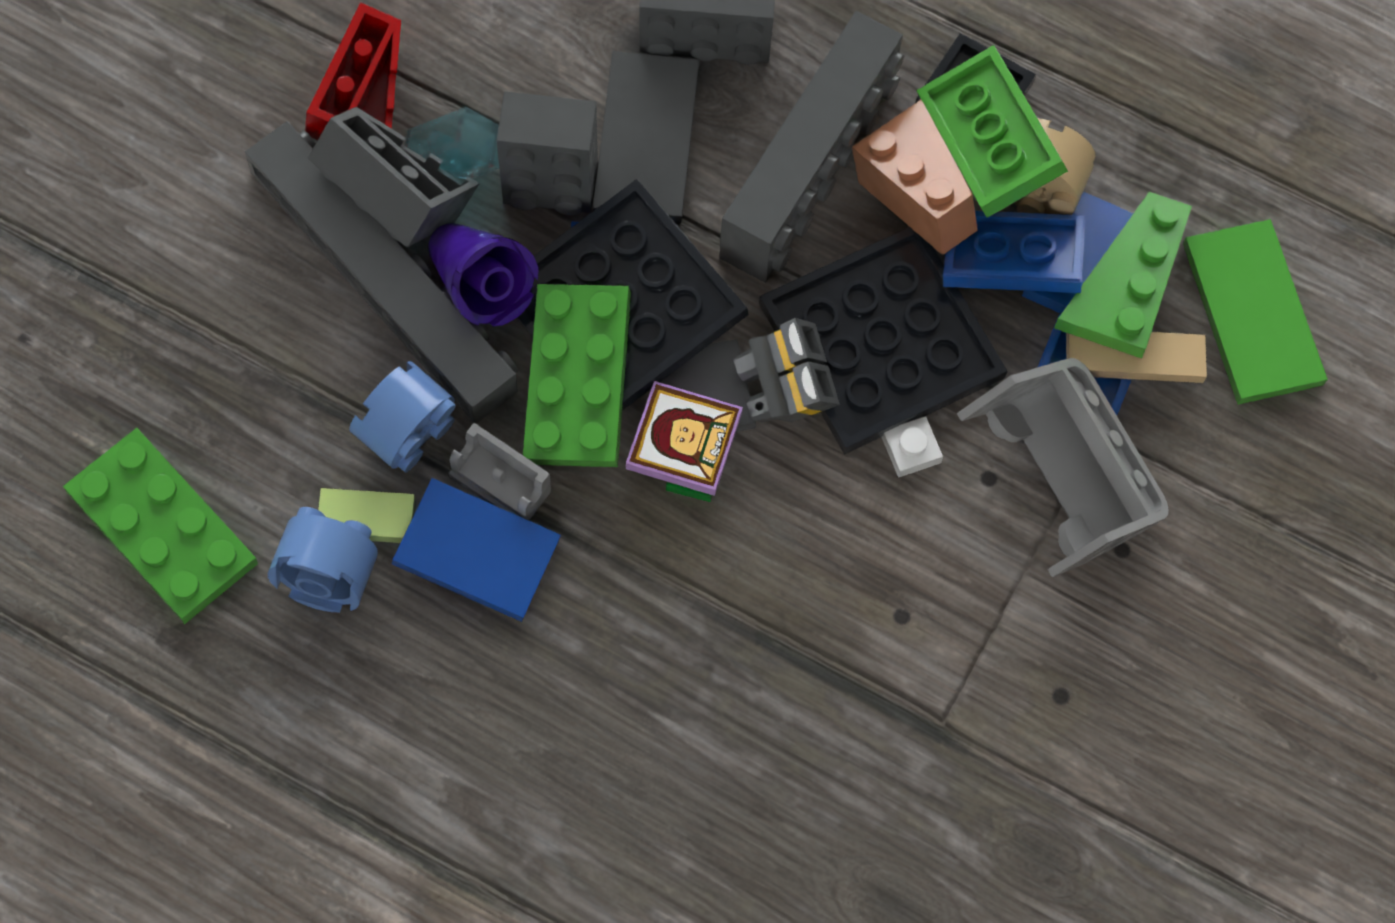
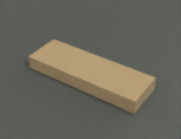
M1151 332L1146 350L1141 359L1066 333V359L1075 358L1089 369L1093 377L1204 383L1207 377L1205 335Z

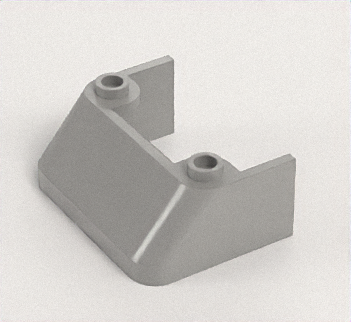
M1068 358L1011 375L957 413L961 421L986 414L989 427L997 437L1009 442L1023 440L1069 519L1060 524L1058 529V543L1062 552L1067 557L1047 569L1051 577L1088 563L1151 528L1168 516L1167 501L1093 375L1082 362L1075 358Z

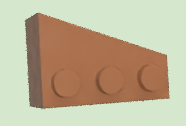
M922 99L852 146L858 182L942 255L978 231L973 194Z

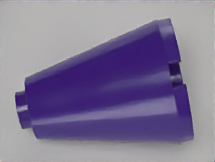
M457 223L444 224L432 234L428 244L429 255L456 309L464 318L476 325L491 324L492 326H501L513 321L526 310L534 296L530 291L534 278L538 280L539 270L534 256L525 246L516 240Z

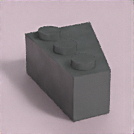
M357 107L330 118L308 159L321 170L328 180L336 183L346 192L360 209L368 212L385 227L392 238L400 241L407 248L432 235L440 226L447 223H455L480 184L469 176L462 182L439 168L443 160L432 153L425 159L402 145L406 137Z

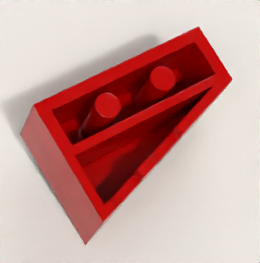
M360 2L306 112L305 131L313 139H319L330 118L355 107L392 129L401 31L400 19Z

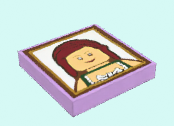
M654 381L626 461V469L715 496L743 407Z

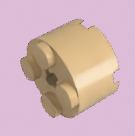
M1038 118L1068 172L1017 200L1014 204L1017 205L1018 213L1072 215L1092 173L1093 162L1096 157L1095 150L1075 130L1065 126L1063 131L1060 132L1048 128L1051 121Z

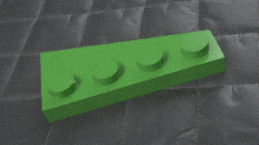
M1149 192L1082 284L1081 293L1075 294L1059 316L1054 329L1142 359L1192 206Z

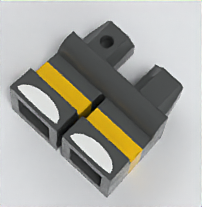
M798 318L787 321L780 325V330L772 334L748 340L750 349L734 358L737 373L742 381L751 382L760 379L763 392L747 398L746 404L750 418L753 421L766 422L778 419L793 422L840 405L829 367L822 365L827 360L816 324Z

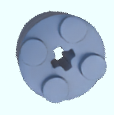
M408 361L407 372L400 366L397 367L371 392L363 403L369 409L363 420H360L355 415L350 424L349 431L391 468L399 467L406 473L422 457L424 452L420 447L431 436L436 440L440 439L454 423L455 419L450 414L455 409V399L416 364Z
M301 507L297 515L290 518L287 522L268 570V579L277 589L280 581L291 588L288 597L305 606L327 612H340L342 605L350 604V611L355 610L360 604L378 555L375 544L370 540L372 531L361 522L348 520L343 523L326 517L317 509Z

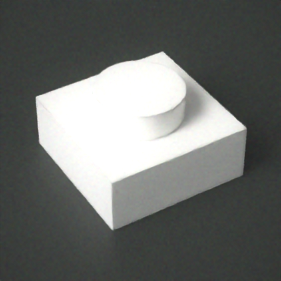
M926 416L901 424L885 432L882 436L898 478L942 462L943 455Z

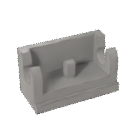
M473 423L466 432L465 440L467 441L460 453L453 450L450 456L451 470L448 473L449 477L484 501L526 520H530L551 493L550 473Z

